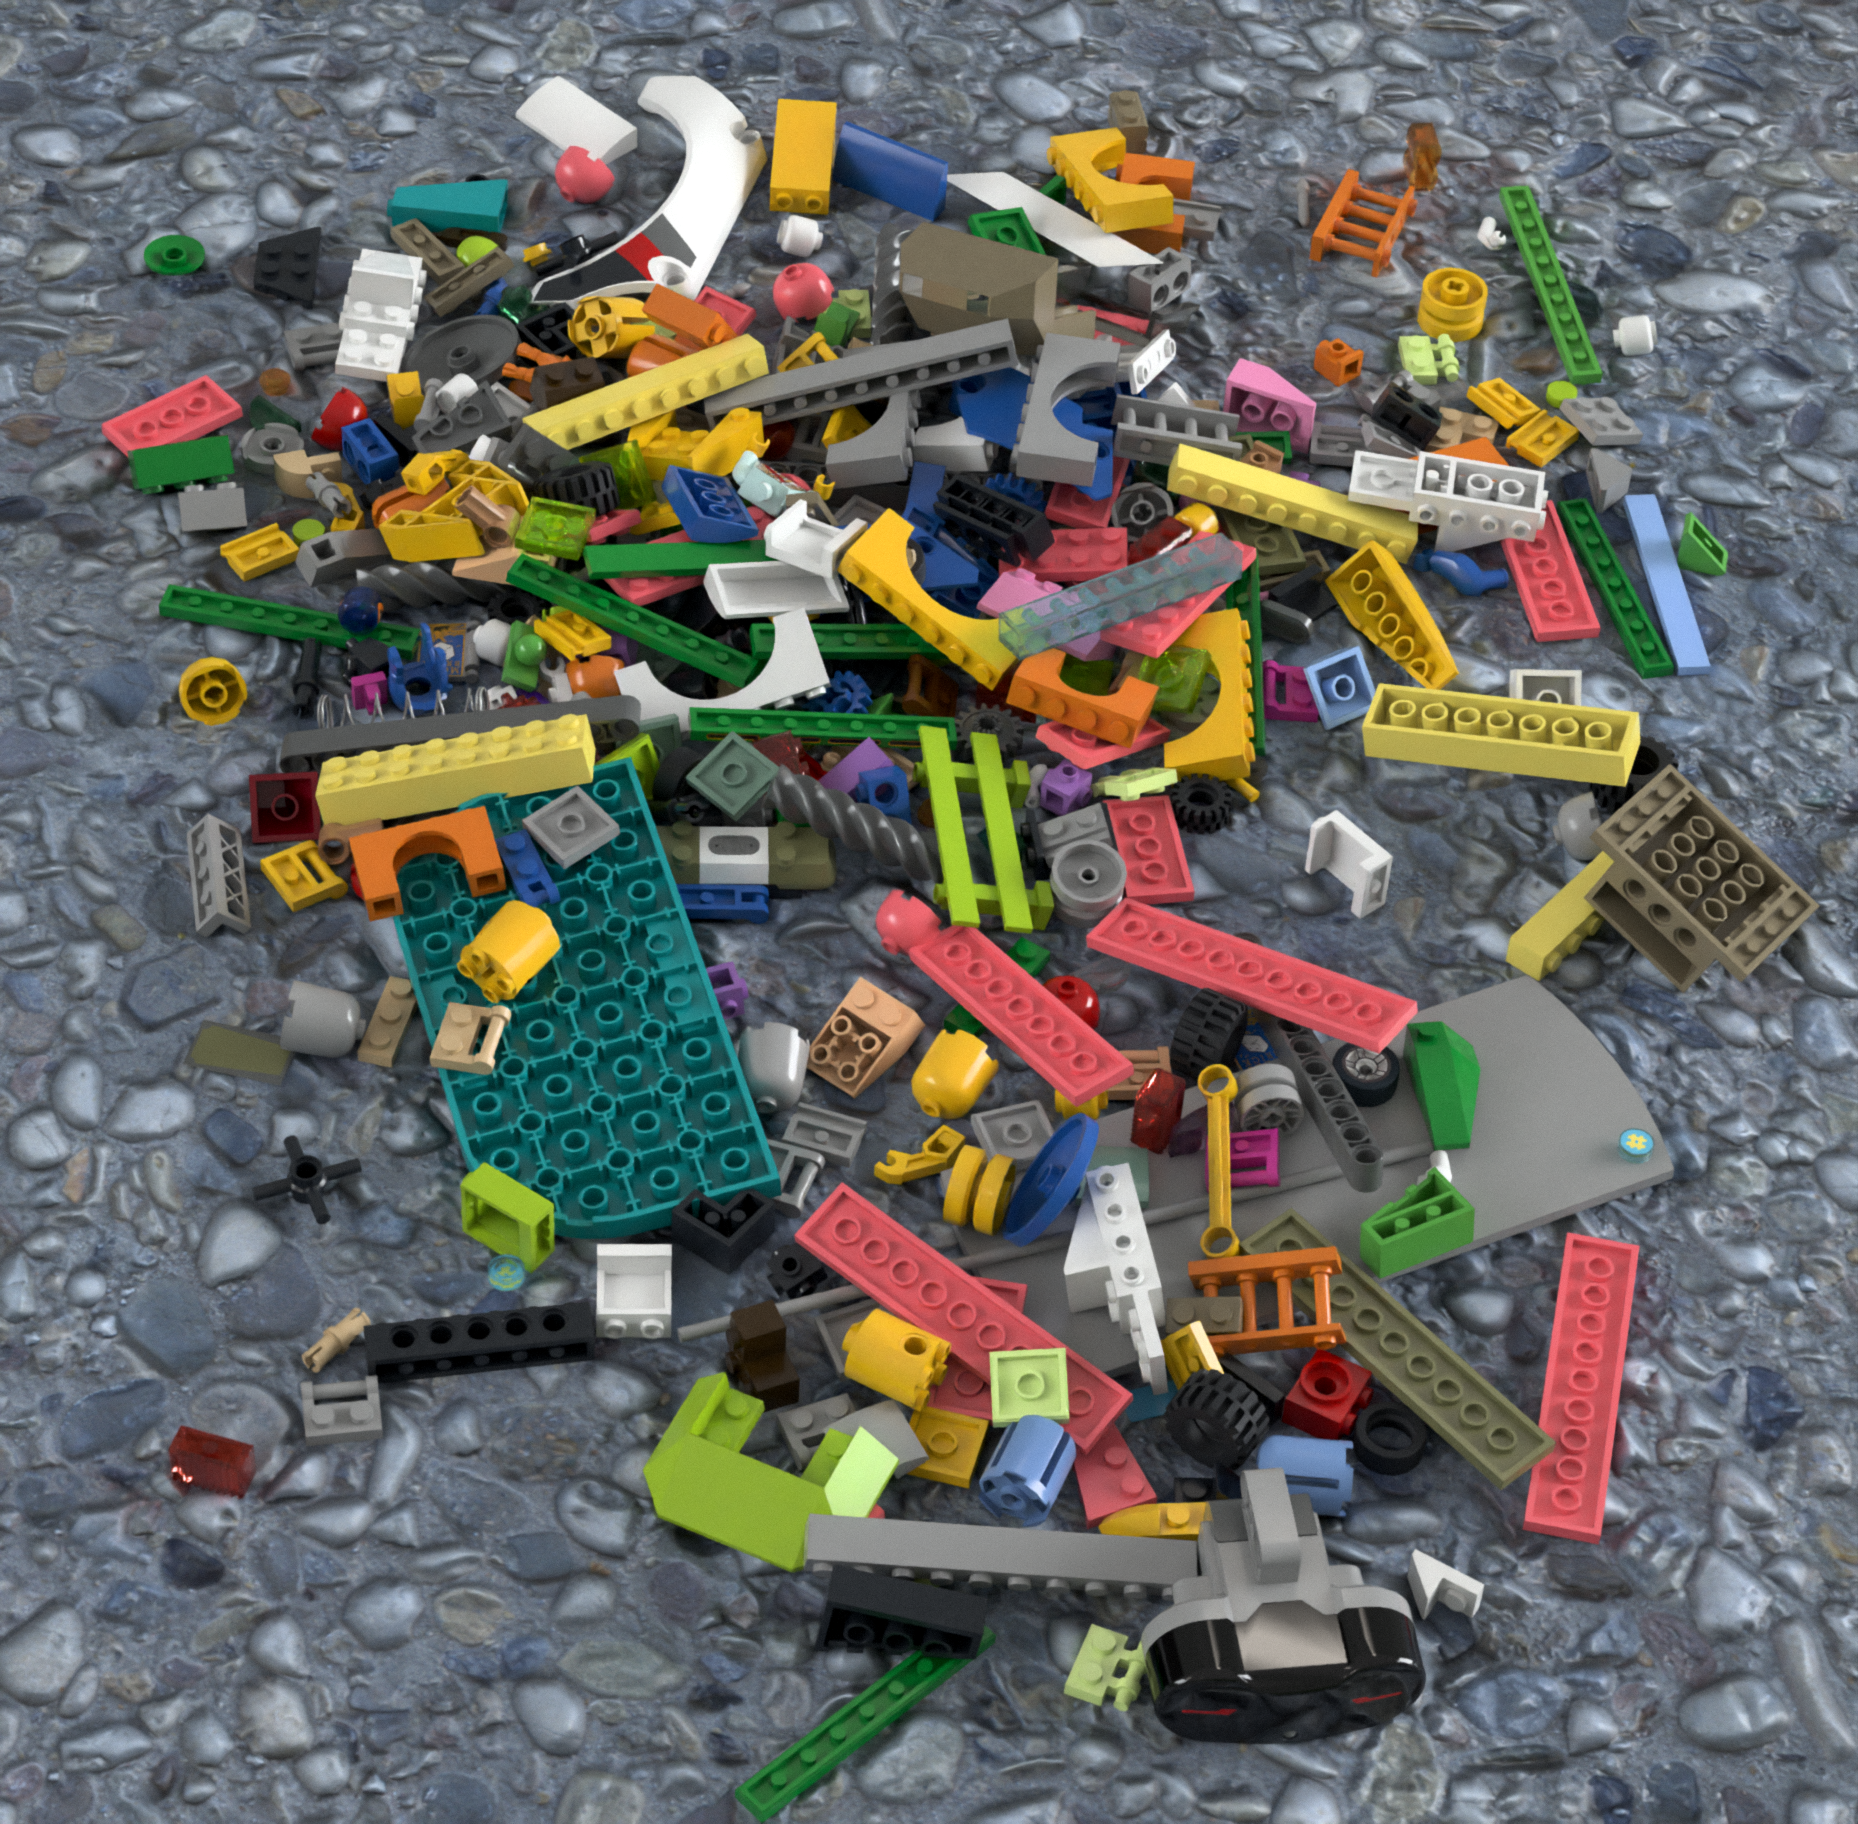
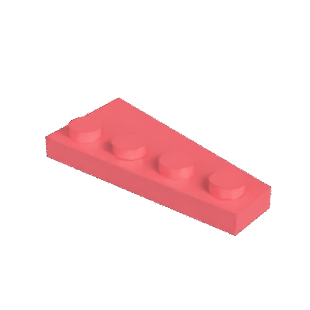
M1115 1423L1112 1424L1086 1456L1076 1449V1458L1072 1469L1075 1472L1079 1498L1085 1512L1087 1529L1099 1526L1107 1516L1120 1510L1138 1505L1157 1504L1156 1493Z

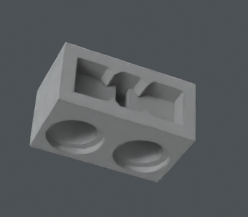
M1170 247L1154 256L1162 261L1163 264L1141 265L1128 274V303L1150 315L1191 288V258Z

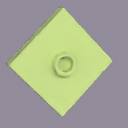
M1066 1348L989 1352L993 1428L1007 1427L1012 1422L1018 1423L1020 1418L1025 1415H1039L1051 1419L1058 1424L1070 1423Z

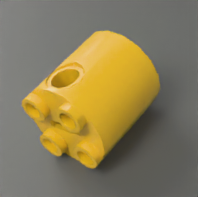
M508 901L484 925L470 944L464 946L460 953L461 960L457 963V968L462 975L473 979L482 988L483 995L490 1002L497 1004L501 999L511 1000L516 997L525 983L533 978L558 952L560 948L559 937L552 926L550 918L541 909L521 901Z
M877 1308L866 1319L853 1323L846 1333L842 1344V1350L848 1352L844 1373L846 1377L919 1412H923L931 1396L929 1391L932 1385L940 1386L946 1377L948 1366L943 1363L949 1355L952 1344Z

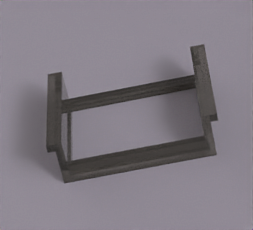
M1080 261L1058 267L1055 308L1068 306L1062 303L1081 298L1130 317L1149 320L1146 334L1096 316L1095 330L1143 348L1165 329H1169L1170 336L1178 333L1185 335L1192 312L1199 311L1200 308L1199 304L1187 301L1152 311V314L1149 315L1085 291L1092 268L1091 264Z

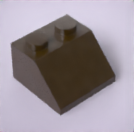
M593 356L534 367L529 391L538 412L604 388L605 383Z

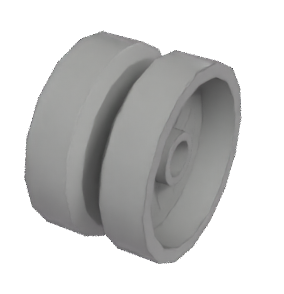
M1090 839L1074 841L1064 846L1055 855L1049 882L1054 901L1053 912L1059 919L1068 925L1082 929L1095 928L1122 901L1127 871L1125 862L1119 853L1106 843Z

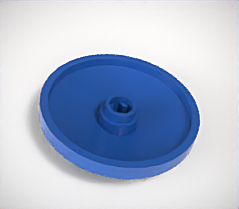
M1077 1113L1066 1120L1047 1140L1028 1167L1009 1203L1002 1225L1004 1239L1017 1247L1026 1246L1055 1221L1067 1204L1070 1205L1076 1199L1081 1189L1080 1183L1089 1167L1098 1138L1099 1125L1094 1119L1084 1113Z

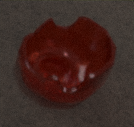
M785 420L763 427L764 444L768 439L770 444L760 459L763 461H777L788 454L795 439V429L790 421Z

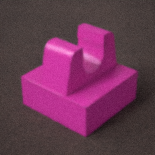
M383 671L351 678L352 702L355 710L366 708L368 714L373 715L376 692L379 696L380 707L382 704L388 703L387 679Z

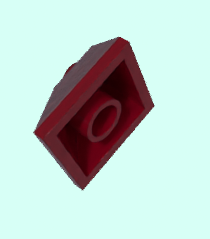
M318 771L249 775L252 843L319 839V832L321 830L320 809L315 797L318 785Z

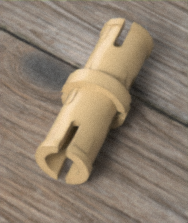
M353 1308L335 1327L329 1326L324 1330L323 1337L302 1354V1360L307 1368H311L315 1363L312 1371L318 1373L338 1353L344 1354L350 1348V1343L364 1331L363 1326L371 1325L366 1313L362 1312L357 1317L361 1309Z

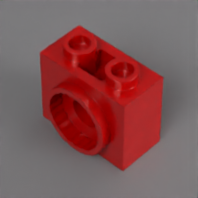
M1317 1349L1309 1363L1303 1367L1300 1377L1285 1399L1282 1422L1319 1439L1340 1440L1344 1434L1349 1436L1358 1419L1357 1412L1360 1408L1365 1410L1373 1397L1374 1389L1370 1388L1372 1372L1326 1350Z

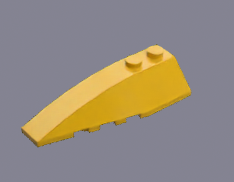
M1371 539L1325 580V583L1350 623L1388 654L1391 659L1402 666L1425 688L1441 690L1459 674L1434 620L1390 551Z

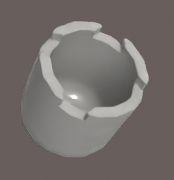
M293 981L288 1001L292 1002L290 1008L292 1017L284 1016L280 1049L339 1058L347 1055L352 1050L356 1040L363 1041L367 1020L360 1019L361 1007L353 995L301 981Z
M765 1022L763 1029L752 1031L751 1027H747L740 1035L738 1061L754 1106L761 1113L787 1110L801 1096L808 1064L810 1042L807 1039L804 1041L798 1037V1029L783 1023Z

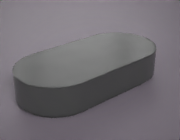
M1271 600L1260 601L1261 630L1295 644H1304L1313 635L1314 624L1307 615Z

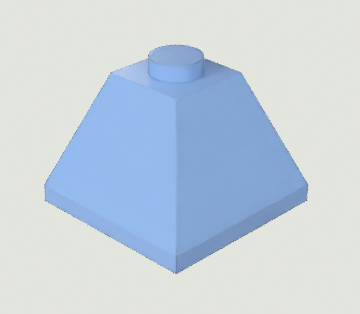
M1359 646L1339 649L1313 660L1303 668L1325 730L1334 728L1368 712L1376 691Z

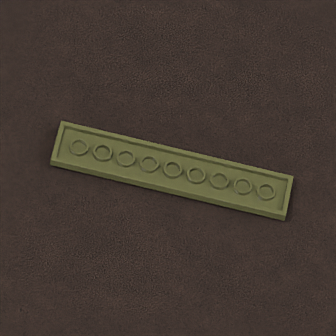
M1292 1207L1239 1243L1240 1256L1334 1246ZM1337 1248L1341 1258L1342 1274L1332 1275L1329 1278L1331 1324H1341L1346 1336V1343L1339 1345L1365 1369L1371 1371L1375 1378L1500 1490L1504 1489L1554 1451L1556 1442ZM1310 1277L1295 1279L1292 1282L1293 1304L1316 1323L1314 1279ZM1270 1281V1283L1277 1288V1283H1275L1274 1281Z

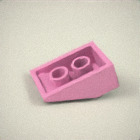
M1240 358L1227 378L1223 412L1240 415L1236 432L1289 431L1291 449L1308 454L1310 451L1316 403L1271 368Z

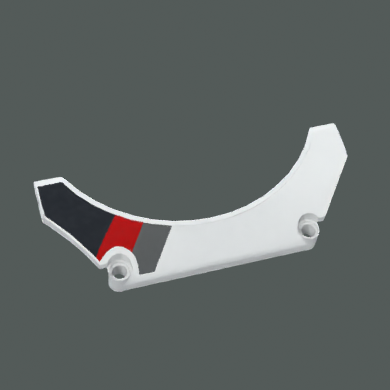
M657 76L648 80L638 98V105L650 113H658L670 121L680 131L686 142V160L676 187L658 211L628 237L572 269L539 281L534 286L523 306L522 311L526 319L564 302L573 310H576L580 305L576 303L585 297H615L630 293H651L656 283L693 301L696 299L763 166L767 162V155L760 133L755 130H745L747 128L745 116L732 102L713 86L696 76Z

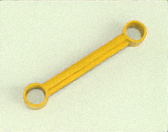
M1214 1064L1206 1067L1200 1073L1197 1082L1198 1088L1207 1101L1210 1227L1204 1231L1200 1239L1201 1249L1207 1259L1240 1256V1240L1231 1225L1229 1103L1238 1093V1084L1228 1067ZM1218 1078L1229 1079L1228 1084L1223 1090L1215 1093L1207 1092L1208 1086L1212 1081ZM1222 1237L1232 1238L1230 1247L1224 1252L1217 1254L1210 1252L1212 1244L1217 1239Z

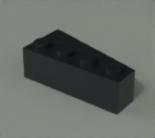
M833 1565L819 1616L813 1651L828 1652V1646L847 1647V1653L863 1654L864 1648L887 1649V1655L902 1656L903 1653L910 1650H919L924 1657L975 1660L983 1636L988 1598Z

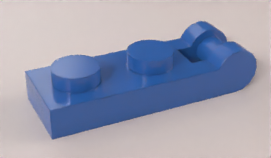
M526 829L495 839L502 865L521 902L536 908L538 905L547 902L550 905L560 902L558 889L555 883L552 882Z
M676 884L688 919H749L752 923L762 924L769 918V908L766 905L769 900V891L763 885Z

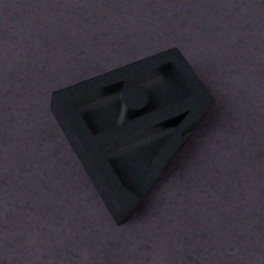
M404 468L394 472L395 477L385 482L383 478H379L365 485L367 491L359 496L364 507L372 505L379 496L405 485L401 474Z

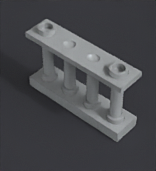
M1117 394L1111 418V424L1117 425L1113 442V456L1170 466L1181 443L1239 462L1242 453V443L1228 441V437L1236 435L1240 415Z

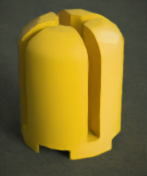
M585 297L576 303L580 305L575 310L573 319L568 320L569 339L587 358L594 356V358L628 359L633 347L639 341L643 340L646 336L655 334L654 325H630L631 323L650 321L641 310L644 303L635 298Z

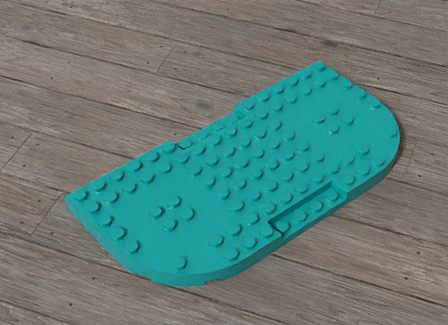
M631 757L593 766L592 783L504 799L503 797L508 793H487L460 804L459 810L456 811L460 812L466 809L485 806L494 839L523 830L522 820L574 787L579 786L620 828V835L566 869L530 836L560 895V902L552 905L547 902L537 906L550 918L552 926L559 937L560 948L547 964L525 983L514 999H501L497 1004L490 1002L483 995L482 988L473 979L462 975L457 968V963L461 960L460 953L464 946L470 944L484 925L506 902L512 900L520 901L504 867L506 890L472 897L463 866L456 859L445 854L428 853L419 855L404 864L397 875L404 914L393 916L399 947L413 993L416 996L431 1049L433 1050L449 1002L486 1008L501 1005L508 1008L512 1013L509 1024L503 1028L493 1057L495 1065L491 1074L483 1075L437 1067L468 1171L474 1172L485 1162L554 1203V1234L579 1239L624 1237L672 1225V1210L694 1189H697L722 1206H725L741 1190L751 1188L769 1199L782 1195L778 1170ZM482 1024L472 1056L480 1053L489 1025ZM697 1197L692 1201L693 1217L698 1218L700 1199Z

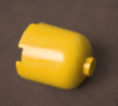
M945 1029L941 1030L914 1072L911 1079L912 1093L916 1101L921 1105V1109L927 1115L948 1120L965 1116L999 1071L998 1060H991L985 1053L988 1046L974 1035L963 1030H957L955 1034H948Z

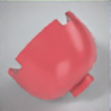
M569 146L562 154L555 167V179L558 187L561 189L560 194L564 199L571 203L576 201L581 204H592L599 201L609 192L614 185L615 178L603 161L597 158L594 162L587 157L589 151L578 146Z
M796 263L787 266L775 279L772 291L773 300L784 320H786L787 315L795 319V322H798L796 318L804 316L807 320H810L823 313L833 301L831 294L834 292V287L827 275L818 266L810 263Z
M892 890L877 911L875 919L877 931L883 939L881 945L886 951L893 955L900 953L909 956L910 948L929 943L945 929H938V926L942 923L941 920L922 901L914 896L908 901L900 897L904 891Z

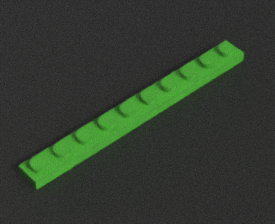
M1529 186L1500 187L1499 198L1571 384L1601 383L1603 373Z

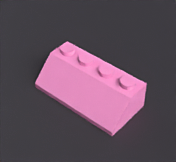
M1018 568L1017 571L1003 572L978 602L976 609L996 619L1007 616L1017 608H1020L1044 627L1038 639L1083 661L1112 659L1117 645L1102 641L1100 637V629L1116 614L1114 611L1103 607L1096 609L1090 606V601L1082 596L1064 594L1061 592L1063 589L1061 586L1049 581L1041 583L1035 580L1036 575L1028 570Z

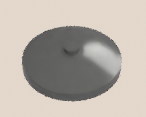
M473 315L459 318L431 330L417 340L402 360L401 373L418 371L421 394L424 397L426 396L424 392L426 382L431 378L439 379L445 385L455 375L462 373L472 378L477 387L485 380L491 385L503 377L502 369L506 363L516 364L520 357L516 352L519 344H522L515 325L506 318L496 315Z

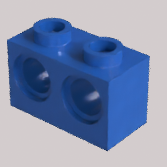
M371 418L341 427L343 457L365 485L379 478H383L385 482L395 477L393 473L399 470L398 453Z
M895 765L858 772L859 784L855 785L858 803L875 806L885 816L899 818L912 825L907 775L901 768ZM887 784L885 792L880 796H875L877 787Z

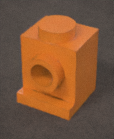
M1339 338L1331 342L1323 340L1316 347L1313 368L1337 387H1340L1360 376L1364 352L1360 349L1353 350Z

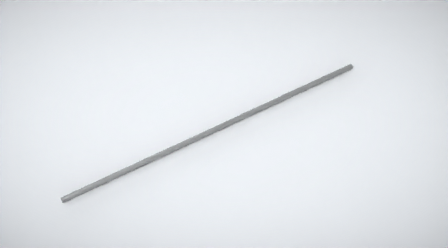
M1431 1140L1382 1151L1383 1166L1433 1153L1434 1149ZM1333 1163L1281 1176L1280 1187L1269 1188L1268 1184L1231 1189V1204L1345 1175L1338 1163ZM1209 1195L1142 1211L1145 1226L1209 1210ZM1074 1229L1036 1238L1023 1247L1011 1244L951 1259L950 1261L963 1271H968L1070 1245ZM854 1284L776 1303L775 1306L781 1317H786L869 1295ZM730 1315L677 1328L680 1342L726 1332V1329L730 1328Z

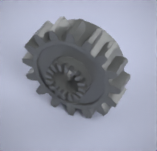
M982 703L981 709L977 710L971 705L968 708V714L960 711L958 719H954L957 734L955 752H960L964 760H968L973 764L974 758L970 742L971 732L997 735L1003 764L1011 757L1015 758L1017 750L1022 749L1024 726L1020 725L1019 716L1011 717L1010 709L1001 712L997 704L992 709H988L987 705Z

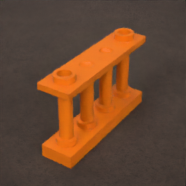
M1348 169L1312 235L1309 259L1321 262L1326 251L1331 252V250L1373 261L1371 276L1377 278L1382 267L1387 268L1391 258V249L1408 216H1414L1417 207V200L1413 199L1415 187L1409 186L1403 199L1362 188V185L1358 184L1359 172ZM1359 199L1396 209L1397 211L1393 216L1353 205V201L1357 202ZM1352 216L1388 226L1386 232L1345 222L1344 218ZM1340 233L1373 241L1379 243L1377 249L1337 239L1335 234L1340 235Z
M1336 1246L1188 1262L1189 1278L1195 1289L1203 1291V1297H1218V1290L1222 1286L1237 1285L1240 1287V1296L1243 1300L1242 1333L1207 1336L1218 1360L1227 1352L1231 1355L1306 1347L1327 1350L1336 1347V1344L1346 1343V1336L1341 1324H1331L1329 1278L1332 1275L1342 1274L1341 1258ZM1310 1277L1314 1279L1316 1325L1294 1327L1292 1282L1295 1279ZM1274 1281L1277 1283L1279 1329L1257 1331L1255 1286L1260 1282Z

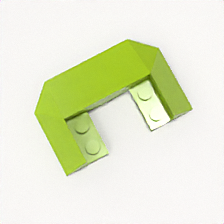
M726 1372L698 1378L643 1468L658 1518L791 1573L803 1570L805 1524L809 1514L868 1518L897 1468L899 1459L863 1427L860 1426L854 1437L830 1428L800 1478L739 1453L765 1410L762 1400L730 1388Z

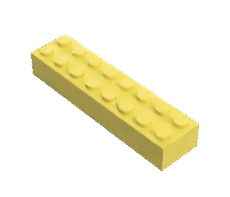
M1382 683L1378 684L1362 725L1365 756L1623 787H1626L1640 745L1639 712Z
M568 714L559 719L546 722L535 720L524 726L513 728L502 726L491 732L480 734L469 732L453 739L443 740L437 738L420 745L410 746L404 744L392 750L382 752L371 750L362 753L360 756L349 758L334 757L322 763L315 797L324 825L339 823L344 826L377 818L388 820L459 807L460 804L487 793H508L503 797L504 799L592 783L596 747L587 714L578 716Z

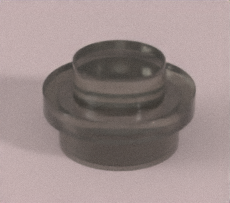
M1255 755V762H1250V776L1242 777V779L1250 785L1261 782L1267 774V762L1262 757Z

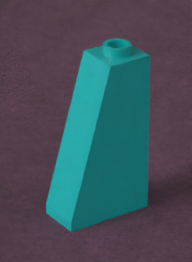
M498 179L396 187L394 198L388 200L387 216L392 217V227L417 218L430 232H439L449 227H459L501 233L508 207V180Z

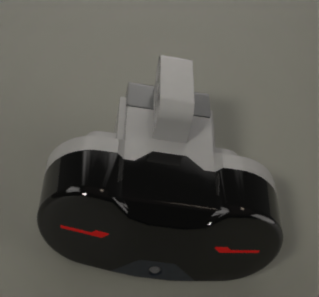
M1282 1467L1243 1470L1241 1472L1242 1498L1206 1501L1204 1519L1200 1522L1197 1542L1198 1577H1188L1177 1581L1171 1588L1174 1604L1158 1614L1142 1633L1141 1644L1157 1719L1170 1732L1194 1741L1277 1744L1310 1741L1377 1726L1400 1715L1416 1702L1422 1694L1426 1683V1673L1408 1602L1394 1591L1363 1584L1361 1572L1357 1566H1329L1317 1512L1313 1513L1310 1496L1308 1493L1289 1494Z

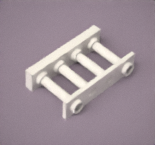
M1169 329L1162 330L1148 344L1120 346L1119 365L1115 383L1130 382L1131 393L1138 394L1174 359L1173 357L1176 353L1174 339L1170 338ZM1101 334L1095 339L1113 342L1111 334ZM1089 388L1075 391L1067 395V398H1080Z

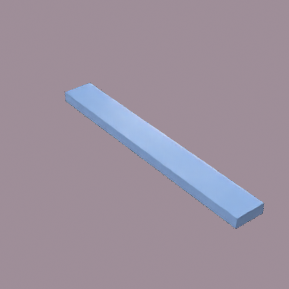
M1655 494L1624 495L1623 506L1677 676L1709 674L1711 667L1656 496Z

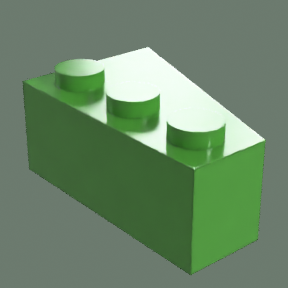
M1434 1167L1427 1172V1178L1419 1185L1412 1184L1405 1189V1196L1396 1203L1390 1201L1361 1224L1360 1258L1381 1279L1473 1242L1475 1208Z

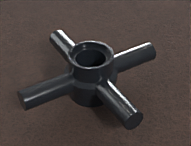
M614 231L591 242L585 239L584 234L575 236L559 245L562 254L535 265V271L538 276H542L563 266L567 269H572L593 258L594 253L621 241L617 231Z
M288 1136L283 1141L291 1160L287 1178L252 1187L253 1197L255 1201L291 1192L292 1197L297 1202L310 1205L318 1224H325L331 1219L322 1198L327 1181L362 1172L360 1161L356 1158L323 1167L318 1158L304 1155L296 1136Z

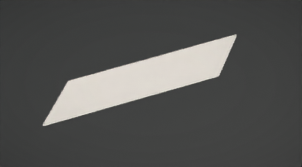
M1005 172L947 175L948 182L997 210L1022 207L1034 231L1097 267L1163 264L1159 259L1113 233H1105L1097 224Z

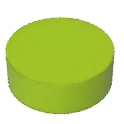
M1554 381L1547 387L1546 401L1551 406L1560 408L1564 399L1577 398V388L1566 381Z
M315 519L300 520L293 526V541L300 547L302 542L325 534V527L320 521Z

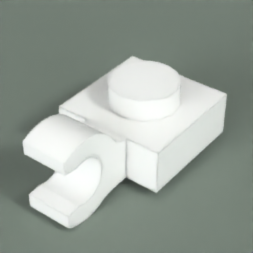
M557 657L556 670L547 669L545 661L540 663L539 674L541 678L552 684V688H548L547 691L550 703L570 701L573 694L567 673L564 672V660L561 657Z

